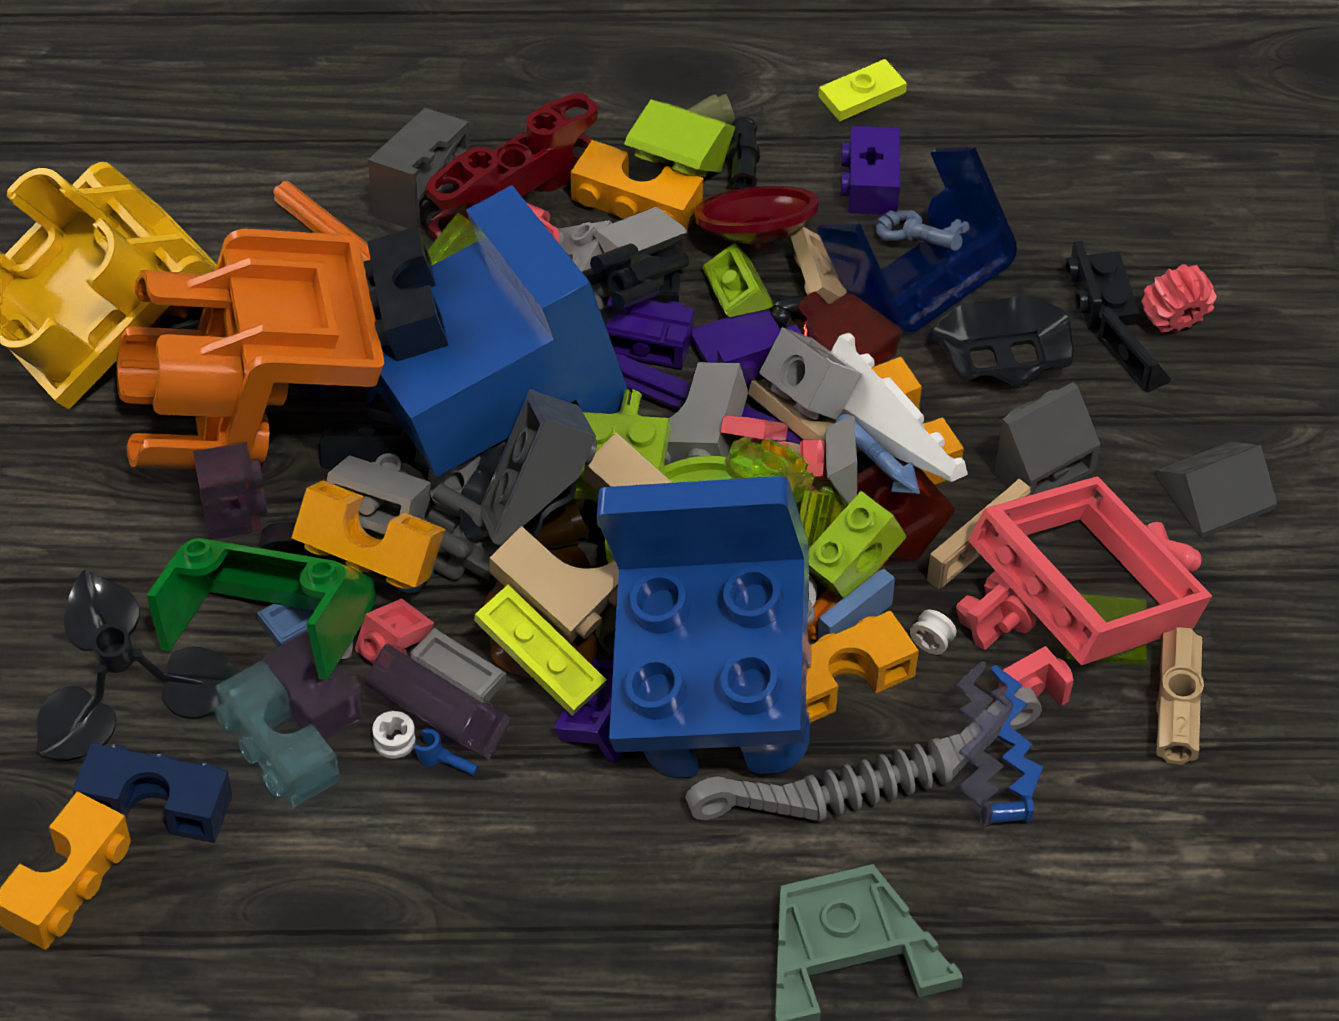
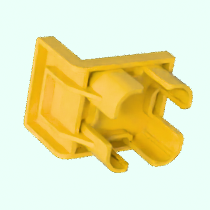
M99 162L89 167L73 185L51 169H34L19 177L7 191L8 199L35 220L36 223L6 254L0 251V344L13 353L54 401L68 410L117 361L122 331L133 326L150 327L170 306L138 300L135 293V283L141 270L207 274L215 271L217 266L209 255L159 204L107 162Z

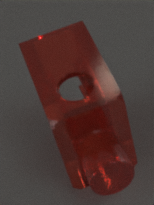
M817 291L808 294L799 304L798 309L808 318L804 322L802 334L815 339L828 350L832 351L839 336L849 332L855 338L856 352L859 355L869 353L874 359L875 366L883 364L896 356L902 330L856 295L846 293L829 304Z

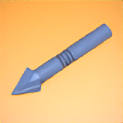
M843 414V415H841V416L837 419L836 423H837L838 421H840V420H842V419H844V418L850 416V415H849V414ZM855 421L856 446L893 480L892 491L920 494L913 463L910 462L903 466Z

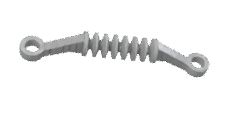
M1020 688L1014 694L1017 698L1028 703L1010 722V726L1014 730L1023 728L1035 721L1042 711L1035 692L1030 688ZM1004 695L1000 696L986 711H983L977 719L966 727L961 734L953 735L949 738L929 740L928 755H926L919 744L911 746V760H908L902 749H897L893 752V765L891 766L887 757L884 754L876 756L875 771L866 759L859 760L858 776L855 775L849 764L842 765L840 769L841 781L837 780L831 769L823 772V786H820L814 775L805 776L803 780L783 786L758 782H742L724 777H711L693 785L687 791L685 798L692 816L698 820L714 819L725 814L736 805L757 810L763 809L764 811L774 813L777 811L780 814H790L791 816L801 818L804 816V818L816 820V822L823 821L827 817V804L830 805L836 816L844 814V799H847L851 808L857 811L862 808V794H865L871 805L879 804V789L881 788L889 800H894L897 798L898 783L906 795L914 794L915 778H917L924 790L931 789L933 785L932 773L935 774L937 780L942 785L951 783L958 771L971 760L983 744L999 728L1003 727L1012 710V705L1003 697Z

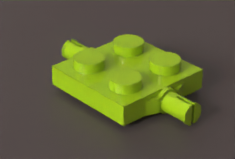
M630 389L623 391V400L619 413L583 412L596 435V452L617 433L663 473L671 423L669 418L638 415L640 399L642 398V394L639 391L632 389V395ZM584 464L579 478L576 479V492L573 498L589 499L598 503V491L583 479Z

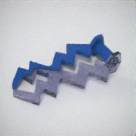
M982 661L955 686L972 700L962 707L959 712L981 728V732L959 751L962 756L979 768L962 782L959 788L980 808L981 825L1020 820L1032 822L1034 814L1032 795L1043 766L1023 757L1033 744L1010 726V722L1028 703L1014 696L1022 687V684L994 665L991 668V673L1003 687L992 691L990 695L1006 708L997 716L987 711L985 708L992 702L993 698L973 685L986 668V663ZM997 738L1013 746L1002 756L1001 760L1023 775L1008 788V791L1021 797V801L992 804L989 799L1000 788L988 781L1001 771L1004 765L984 750Z

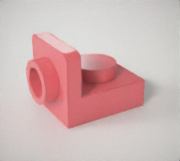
M401 598L365 614L355 650L382 672L388 673L394 670L399 651L422 641L432 630L434 622Z
M1046 646L1003 670L1022 684L1021 688L1032 689L1037 697L1045 689L1059 706L1069 702L1074 681L1072 672L1066 662L1060 658L1057 659ZM999 683L998 698L1005 694L1007 690L1005 685Z

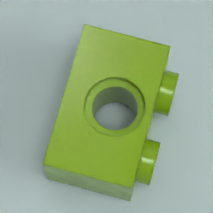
M860 491L808 549L809 571L817 581L842 600L872 577L907 536L894 515Z

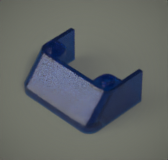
M976 147L935 148L930 152L945 189L931 200L928 209L929 221L932 227L942 230L950 227L951 223L956 219L961 220V223L964 221L969 223L970 229L964 234H959L962 237V245L957 251L923 241L881 270L861 224H822L816 228L845 290L894 330L913 332L920 329L1009 267L1016 257L1017 244Z

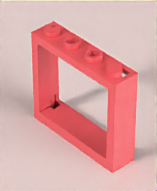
M1098 476L984 508L968 540L1081 665L1162 638L1163 632L1172 631L1176 627L1194 628L1212 598V595ZM1096 491L1101 494L1100 497H1094ZM1081 520L1160 605L1106 622L1026 535Z

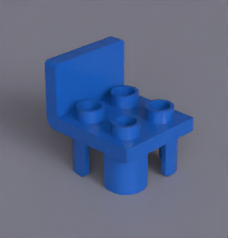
M783 476L600 488L598 492L597 520L619 569L609 740L615 752L643 751L653 769L669 777H692L698 774V760L693 750L695 748L740 746L749 770L759 774L782 772L794 766L806 753L810 741V719L806 708L807 668H811L812 652L808 639V542L788 479Z

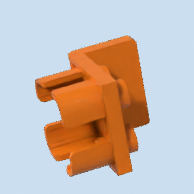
M239 229L233 231L225 238L216 269L213 272L199 274L141 270L135 283V293L138 300L152 302L157 305L204 308L197 330L133 326L122 331L116 366L119 398L130 404H153L154 411L161 415L195 416L198 436L132 434L126 446L129 464L132 468L204 470L208 497L236 498L247 463H263L267 456L269 422L265 412L266 406H283L287 398L289 383L374 387L377 385L385 361L375 326L376 319L358 240L350 235Z

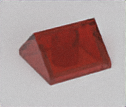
M895 458L903 466L908 464L907 462ZM875 464L857 475V495L862 491L894 515L906 534L907 538L890 557L919 559L955 513L954 506L920 468L913 465L920 494L892 491L893 480ZM835 488L829 491L830 494H838ZM839 496L838 507L843 511L847 505Z

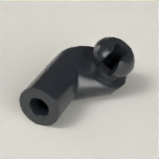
M779 296L772 302L774 306L770 311L776 323L783 326L790 324L793 314L826 326L831 319L833 306L806 296Z

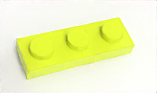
M509 584L475 614L474 621L572 716L605 686L607 679Z

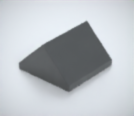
M1231 441L1156 470L1155 476L1200 538L1275 510L1277 507L1275 493L1261 445Z

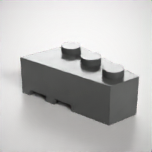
M424 108L368 159L370 178L368 197L372 200L373 217L408 229L415 226L420 228L435 205L430 198L426 197L425 187L427 182L452 159L470 149L469 122ZM448 184L441 185L437 190L443 193Z

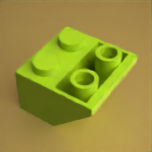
M650 100L626 136L624 145L636 148L634 156L668 165L671 160L674 161L672 165L674 170L689 175L696 174L706 177L708 171L721 173L736 126L662 101Z

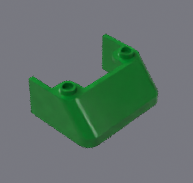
M203 538L192 539L180 547L146 595L161 650L169 652L210 592L315 610L306 625L318 677L321 680L329 679L363 624L365 614L371 611L376 602V593L371 577L339 562Z

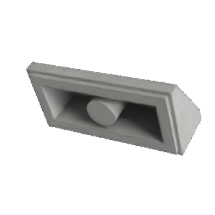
M654 207L597 229L593 233L604 252L631 243L637 246L639 254L646 251L650 255L676 244L688 232L680 223L660 208Z
M853 415L827 427L825 432L827 479L847 506L857 496V452L855 417Z

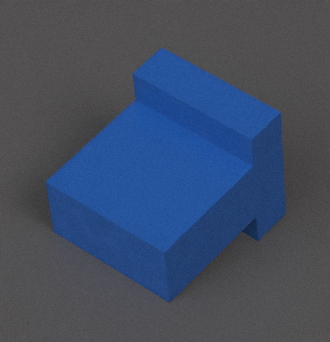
M512 185L466 210L478 241L432 266L436 286L431 287L443 315L449 346L397 362L391 346L383 347L381 344L385 364L374 388L436 477L509 438L529 389L578 405L582 412L603 414L619 412L623 400V391L627 390L589 280ZM374 311L376 321L382 319L381 316H377Z

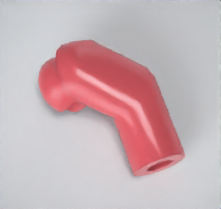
M1153 522L1146 526L1190 573L1198 570L1202 561L1198 550L1193 549L1188 544L1169 540L1164 525L1161 522Z

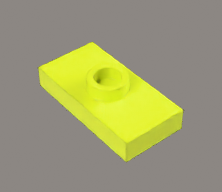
M884 59L820 86L818 97L839 121H842L905 94L907 83Z

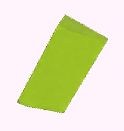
M736 243L731 244L702 266L721 306L729 318L767 310L774 306L751 260Z

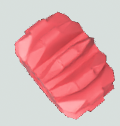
M1183 264L1176 270L1168 269L1166 274L1155 277V283L1144 289L1145 295L1141 300L1144 305V311L1154 326H1157L1161 333L1171 331L1174 334L1185 327L1190 329L1192 324L1197 321H1203L1204 314L1214 309L1213 303L1217 296L1209 278L1197 265L1188 267L1186 264Z

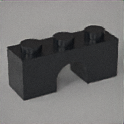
M418 226L367 241L370 260L364 261V267L370 285L372 287L376 286V289L369 291L376 315L382 318L375 321L377 334L382 346H391L397 362L449 346L443 315L431 287L436 286L431 258Z

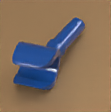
M433 729L421 731L423 741L429 747H421L417 744H413L416 757L422 765L430 767L442 762L472 776L476 774L479 766L443 748L437 731Z

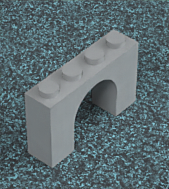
M698 362L686 402L677 413L669 418L671 432L664 466L697 456L731 457L736 435L722 433L721 425L722 419L726 415L742 417L748 389L740 363Z

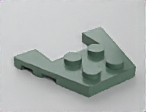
M874 864L794 882L780 887L775 1021H820L821 1011L809 976L903 954L919 997L960 988L963 976L954 963L950 965L938 950L939 944L928 931L923 932L910 916L909 907Z

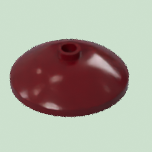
M791 186L742 188L715 195L701 202L695 208V221L706 232L728 242L748 244V247L754 249L766 248L771 246L773 241L788 237L807 224L818 212V197L809 190Z

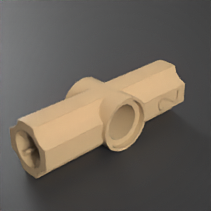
M1176 627L1172 631L1163 632L1161 638L1160 683L1156 703L1158 713L1157 756L1162 757L1169 764L1184 765L1186 762L1197 760L1199 755L1200 700L1204 687L1201 676L1202 636L1194 633L1191 628Z

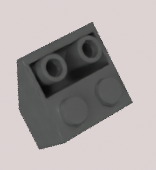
M1074 382L1058 390L1048 391L1038 401L1024 408L1012 410L1003 419L994 474L1007 488L1020 479L1031 487L1030 495L1072 484L1095 471L1100 441L1079 387Z

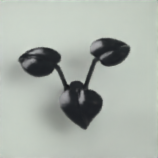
M83 570L69 594L65 608L64 626L66 634L74 646L83 651L94 650L99 662L95 667L97 673L96 690L93 697H91L90 693L84 688L70 686L56 690L45 699L37 717V752L42 757L48 759L74 760L86 757L91 743L107 744L115 731L117 717L111 707L100 703L104 696L106 674L108 672H123L134 661L140 663L158 680L166 682L162 690L165 705L175 715L187 719L204 718L218 711L243 688V677L236 666L228 659L210 649L202 647H185L175 651L168 660V673L161 671L143 655L142 650L134 649L129 635L136 628L140 617V609L135 597L124 587L102 579L88 570Z

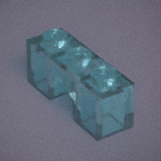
M264 660L215 686L218 706L214 707V713L217 720L226 732L233 730L238 736V745L245 759L250 764L257 762L264 771L262 772L263 780L274 797L282 795L290 808L293 809L340 782L337 756L313 724L290 734H282L272 730L278 724L291 718L287 690Z

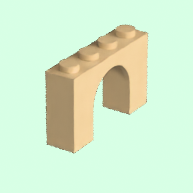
M617 433L595 453L592 462L584 467L583 479L598 492L603 487L673 483ZM522 526L489 558V572L505 587L509 584L570 644L579 635L583 639L587 638L602 621L599 615L610 603L617 607L619 569L615 560L605 566L591 569L570 566L555 557Z

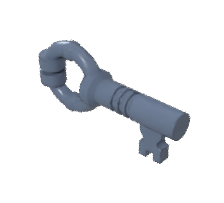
M890 210L875 221L876 233L884 241L906 239L915 242L920 240L957 251L962 245V237L959 234H964L970 229L968 222L964 221L961 223L959 219H956L951 223L950 227L943 230L922 224L920 215L912 210L897 212ZM900 221H906L902 230L891 231Z

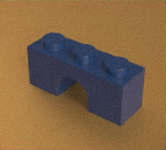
M94 743L90 745L72 790L73 795L78 791L125 815V819H127L129 811L137 802L151 797L164 799L167 801L164 811L169 834L216 843L232 799L228 770L220 769L216 765L210 763L193 764L175 760L165 754L148 755L130 751L120 745L104 746Z

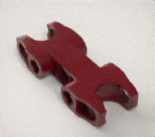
M584 93L569 94L558 100L548 102L533 111L526 120L527 130L498 148L491 150L486 147H475L452 159L429 179L425 187L426 197L430 198L442 209L431 218L428 225L429 235L442 247L458 246L477 238L466 211L470 207L511 185L522 197L534 189L542 192H552L571 181V171L581 157L574 156L573 149L574 147L586 149L592 139L583 131L595 123L598 116V105ZM573 107H580L587 111L571 119L565 115L566 111ZM444 184H453L454 191L447 194L441 193L437 189ZM454 221H459L462 224L461 229L455 233H445L440 230L442 226Z

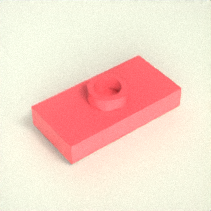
M731 415L723 417L721 425L722 433L740 435V444L761 447V442H766V440L786 441L788 431L786 423Z

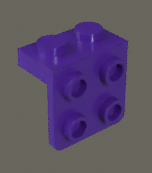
M767 309L730 318L727 317L696 327L692 330L691 340L704 362L740 363L746 386L750 387L751 381L766 379L759 372L781 329ZM797 325L786 328L802 334Z

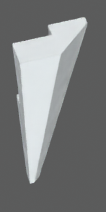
M849 332L839 336L831 352L861 373L840 416L843 414L853 415L855 421L897 459L907 463L911 462L914 466L951 482L968 475L965 461L961 457L953 459L941 448L945 445V439L939 432L929 434L925 430L922 423L924 422V415L890 377L882 379L871 369L875 366V363L870 354L859 355L856 352L854 336Z

